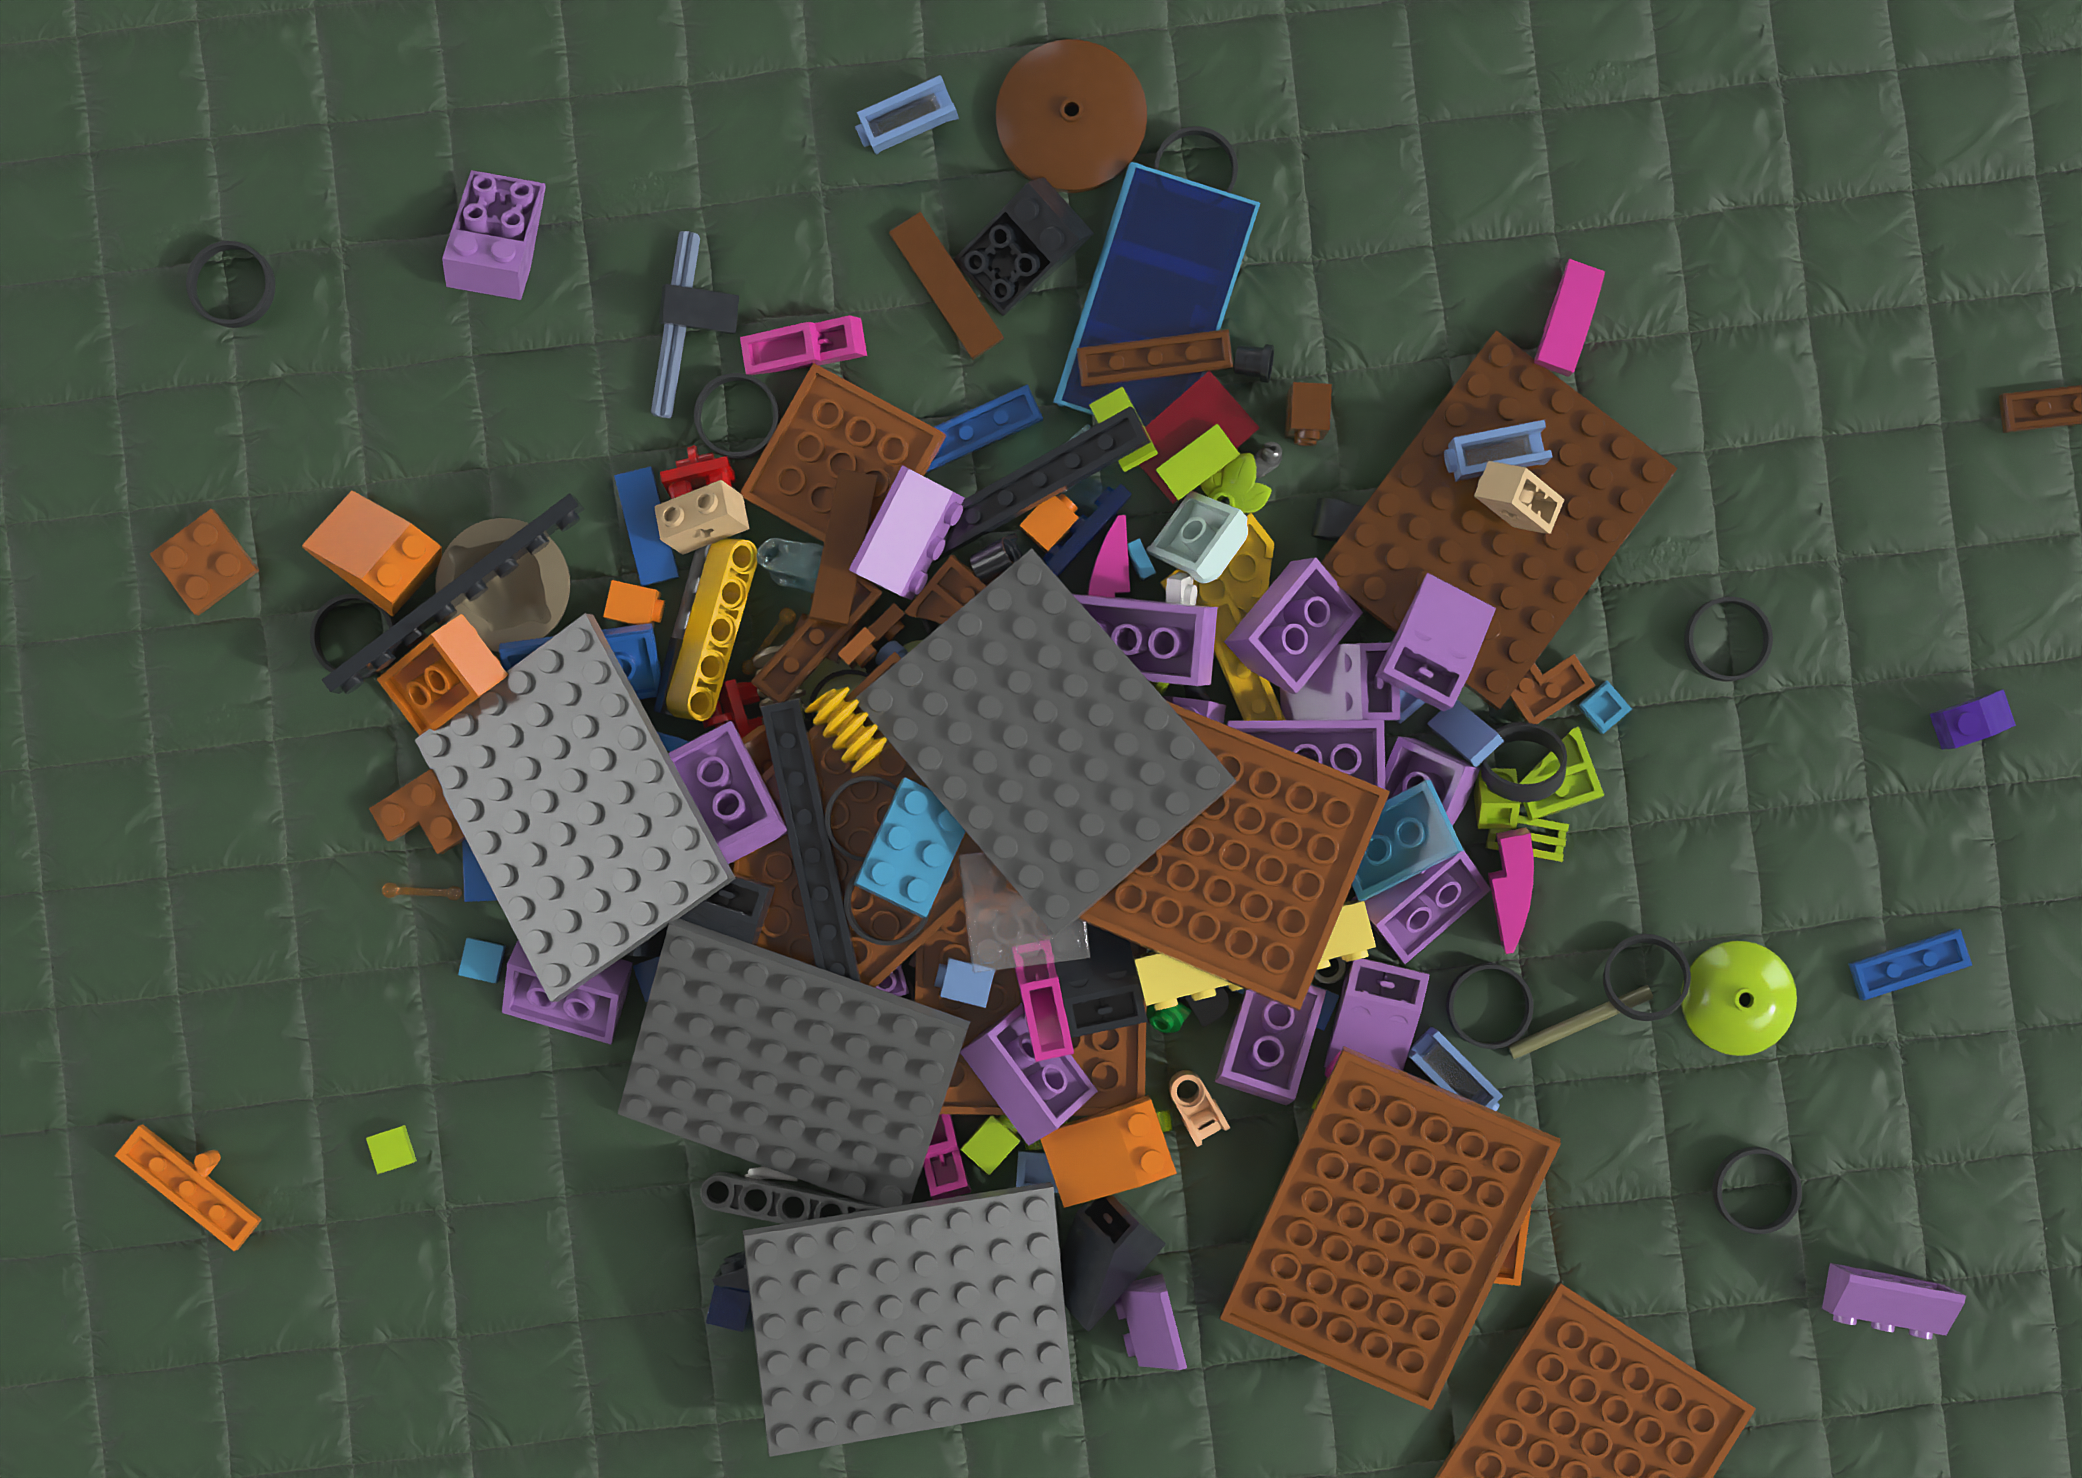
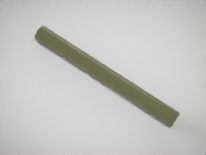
M1645 985L1618 998L1626 1006L1633 1008L1653 999V994L1649 986ZM1608 1001L1508 1045L1507 1048L1514 1060L1621 1012Z

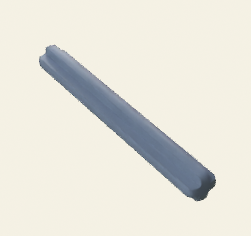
M681 231L679 233L671 285L693 288L700 237L697 233ZM664 325L651 413L655 417H672L686 327Z

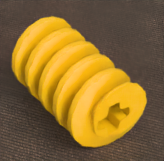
M848 686L838 690L834 688L810 704L805 712L809 714L819 711L813 723L816 726L828 723L822 735L826 739L838 736L832 748L835 751L847 748L842 756V761L848 763L856 760L857 762L851 770L852 773H855L882 752V748L888 739L885 736L877 739L872 737L878 726L876 724L866 727L863 725L869 715L867 712L855 715L853 711L859 703L857 699L845 702L844 698L850 690Z

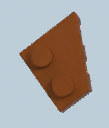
M951 555L904 612L911 617H920L943 624L988 585L982 583L973 571L954 555Z

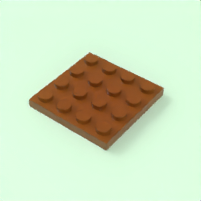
M813 363L740 494L743 495V499L816 539L825 542L839 468L877 476V482L866 532L867 535L902 465L924 476L946 435L942 431Z

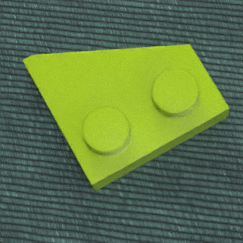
M1579 727L1573 728L1562 739L1567 751L1565 779L1561 787L1545 799L1523 802L1530 821L1604 796ZM1550 751L1519 784L1538 783L1553 776L1561 766L1556 755Z

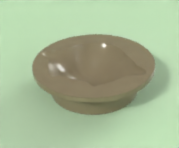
M496 518L476 523L461 532L448 545L439 562L435 584L436 593L529 523L511 518ZM548 537L550 542L545 548L534 555H531L529 552L517 560L519 566L512 573L504 578H500L498 575L486 583L488 590L471 602L465 599L455 607L457 613L446 622L448 623L460 614H463L467 621L476 629L479 637L489 650L499 652L500 643L546 637L561 620L570 595V575L561 550Z

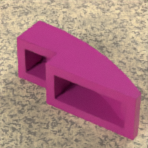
M1572 259L1568 260L1543 330L1544 334L1535 356L1534 364L1567 377L1574 373L1594 314L1605 271Z
M850 315L818 323L805 322L740 337L747 375L811 367L813 363L824 365L867 356L862 320Z
M1118 515L1103 540L1094 562L1087 595L1115 598V594L1130 592L1126 515Z
M1526 827L1496 833L1503 870L1488 873L1501 946L1506 954L1514 953L1525 926L1532 896L1534 856L1531 833Z
M1050 940L1011 947L1035 1062L1074 1054Z
M951 1114L939 1115L923 1164L933 1200L971 1193Z

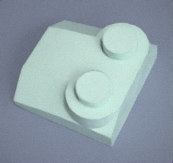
M1191 491L1146 551L1150 555L1189 573L1197 582L1209 583L1222 574L1246 540L1248 535L1247 517L1238 508Z

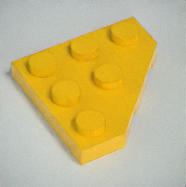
M1252 513L1246 516L1247 538L1222 574L1209 583H1199L1193 578V585L1197 587L1195 605L1202 606L1232 593L1243 619L1268 590L1274 542ZM1177 569V570L1174 571L1172 574H1170L1168 577H1166L1164 580H1162V581L1160 582V584L1162 585V587H1163V588L1165 589V591H1166L1167 578H1169L1170 576H1172V575H1174V574H1176V573H1178V572H1182V573H1187V572H1185V571H1183V570H1180V569Z

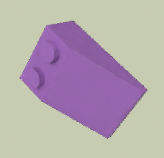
M732 721L668 753L728 864L788 834L780 812Z
M1398 736L1385 767V790L1390 791L1387 800L1425 780H1430L1453 826L1467 803L1481 768L1478 766L1474 767L1467 761L1415 738Z
M1310 985L1299 1012L1245 989L1226 1041L1214 1082L1286 1106L1293 1102L1296 1098L1327 990Z
M1163 1274L1133 1281L1115 1302L1119 1320L1126 1318L1130 1333L1123 1334L1128 1357L1136 1356L1138 1365L1143 1367L1173 1370L1186 1369L1187 1365Z

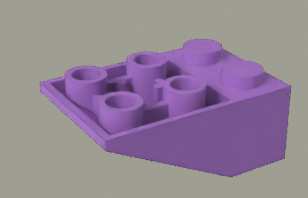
M471 170L442 257L446 287L521 300L531 268L546 188L545 183Z
M1427 573L1375 676L1442 711L1453 708L1471 672L1496 608Z
M1391 643L1337 644L1297 694H1291L1280 687V708L1285 720H1400V689L1375 676Z
M1365 958L1349 961L1324 1067L1327 1068L1342 1050L1343 1046H1346L1403 1071L1421 1014L1430 975Z

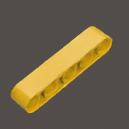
M725 538L712 543L709 548L683 637L682 647L666 697L667 709L675 717L704 721L709 719L715 711L758 561L757 548L749 540Z

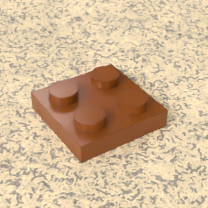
M213 509L208 510L150 553L190 610L197 616L259 572L257 566Z

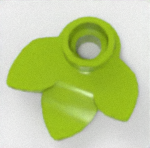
M1251 453L1240 454L1200 484L1202 490L1209 498L1219 502L1224 498H1228L1230 501L1229 505L1240 509L1243 513H1253L1260 510L1268 501L1272 491L1271 488L1264 484L1255 483L1257 467L1254 456Z

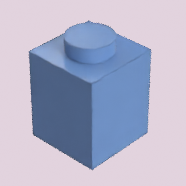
M948 957L947 965L939 964L934 986L941 988L940 997L986 1008L995 969Z

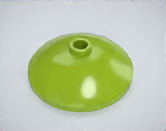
M1729 941L1707 949L1691 964L1690 987L1681 1003L1687 1025L1702 1043L1724 1054L1743 1056L1768 1049L1786 1033L1796 1010V987L1789 969L1775 953L1756 943ZM1683 980V983H1682L1681 994H1682V991H1683L1684 980ZM1747 992L1750 995L1751 1001L1749 1005L1742 1007L1739 1003V997L1742 993Z

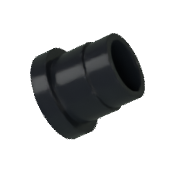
M1265 344L1264 348L1239 345L1235 357V374L1260 378V382L1269 383L1274 362V345Z

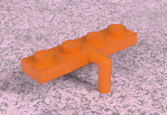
M142 1124L137 1127L115 1155V1157L233 1251L241 1247L262 1220L208 1176L221 1158L220 1153L216 1150H209L197 1155L194 1164H192Z

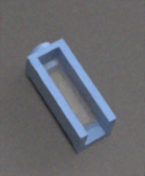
M941 75L857 112L861 124L855 126L863 146L871 145L877 155L889 147L945 122L959 119L946 90Z
M1545 420L1454 437L1448 444L1449 449L1444 451L1448 472H1454L1455 481L1482 476L1488 461L1521 467L1545 465L1552 458L1551 450L1544 451L1541 432L1546 428Z
M1430 1027L1410 1047L1407 1057L1437 1086L1494 1111L1498 1110L1500 1106L1498 1101L1503 1095L1438 1030Z

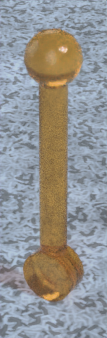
M786 607L780 611L778 623L750 660L742 663L741 670L744 674L750 675L755 672L756 667L753 666L752 659L770 646L786 624H790L795 620L796 614L792 609Z
M386 883L382 888V893L387 898H394L397 895L448 897L452 901H457L462 895L461 889L458 886H451L449 889L398 887L395 883Z

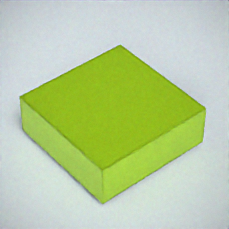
M405 1125L366 1138L377 1174L417 1161Z

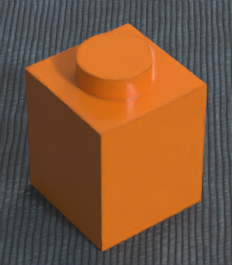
M1061 493L1058 497L1054 496L1039 504L1020 524V530L1048 555L1079 521V517L1075 514L1078 507Z
M612 580L603 617L630 625L652 623L654 628V623H660L662 620L665 600H660L661 592L658 590Z

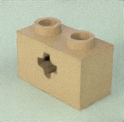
M1488 461L1474 495L1512 527L1551 534L1564 499L1526 467Z
M722 480L654 506L660 540L682 555L749 529L743 495Z

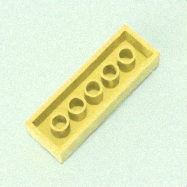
M1353 900L1344 903L1317 970L1329 967V959L1341 956L1342 960L1349 962L1368 957L1367 949L1376 947L1364 901ZM1155 951L1133 956L1146 1006L1153 1004L1155 1010L1178 1005L1177 998L1191 995L1193 1001L1215 996V988L1229 985L1231 991L1244 989Z

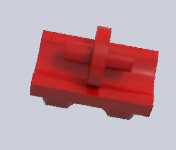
M696 445L687 447L689 458L676 461L677 468L660 472L662 484L672 499L719 480L724 481L729 486H732L731 483L736 482L735 472L731 469L727 456L715 458L713 452L700 455Z
M736 679L723 682L719 694L720 701H717L712 717L702 721L704 729L711 727L716 729L732 721L742 739L762 725L763 716L747 720L743 707L760 701L757 688L751 682L736 683Z

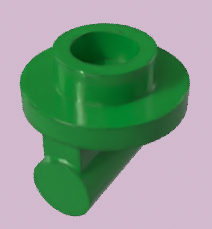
M1178 1001V1005L1162 1010H1155L1153 1004L1149 1005L1146 1015L1156 1030L1163 1033H1174L1180 1030L1192 1010Z

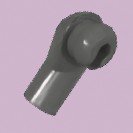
M1267 442L1263 445L1262 449L1253 455L1257 467L1256 478H1262L1281 463L1282 448L1278 443Z

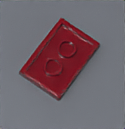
M1210 371L1203 375L1145 427L1158 454L1142 462L1139 466L1173 504L1178 500L1156 472L1158 467L1216 424L1220 426L1236 449L1260 428Z

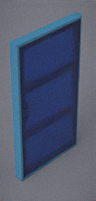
M1130 162L1054 398V403L1061 407L1065 406L1095 416L1089 404L1123 386L1143 426L1146 427L1205 375L1206 372L1081 387L1077 348L1220 330L1260 203L1146 167L1139 163Z

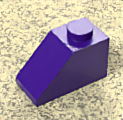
M2003 689L1930 713L1942 750L1955 749L2016 726Z

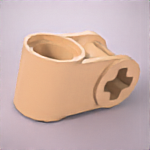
M1182 1070L1172 1076L1169 1082L1170 1095L1197 1147L1202 1145L1203 1139L1221 1129L1227 1131L1230 1129L1215 1099L1211 1098L1205 1085L1196 1073L1190 1070ZM1192 1080L1197 1084L1195 1095L1188 1099L1179 1097L1177 1095L1178 1085L1182 1081Z

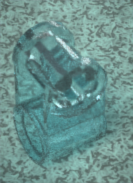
M771 538L761 544L756 555L757 562L762 568L770 571V576L777 585L798 588L814 593L823 546L780 538Z

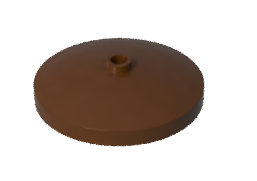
M1077 39L1059 40L1044 44L1030 51L1009 71L1003 81L997 99V133L1007 158L1028 180L1033 181L1044 177L1057 192H1086L1102 187L1116 179L1128 168L1129 163L1135 159L1143 143L1146 131L1147 105L1144 91L1137 76L1130 66L1116 53L1104 46L1089 41ZM1068 107H1075V111L1078 114L1070 117L1065 112Z

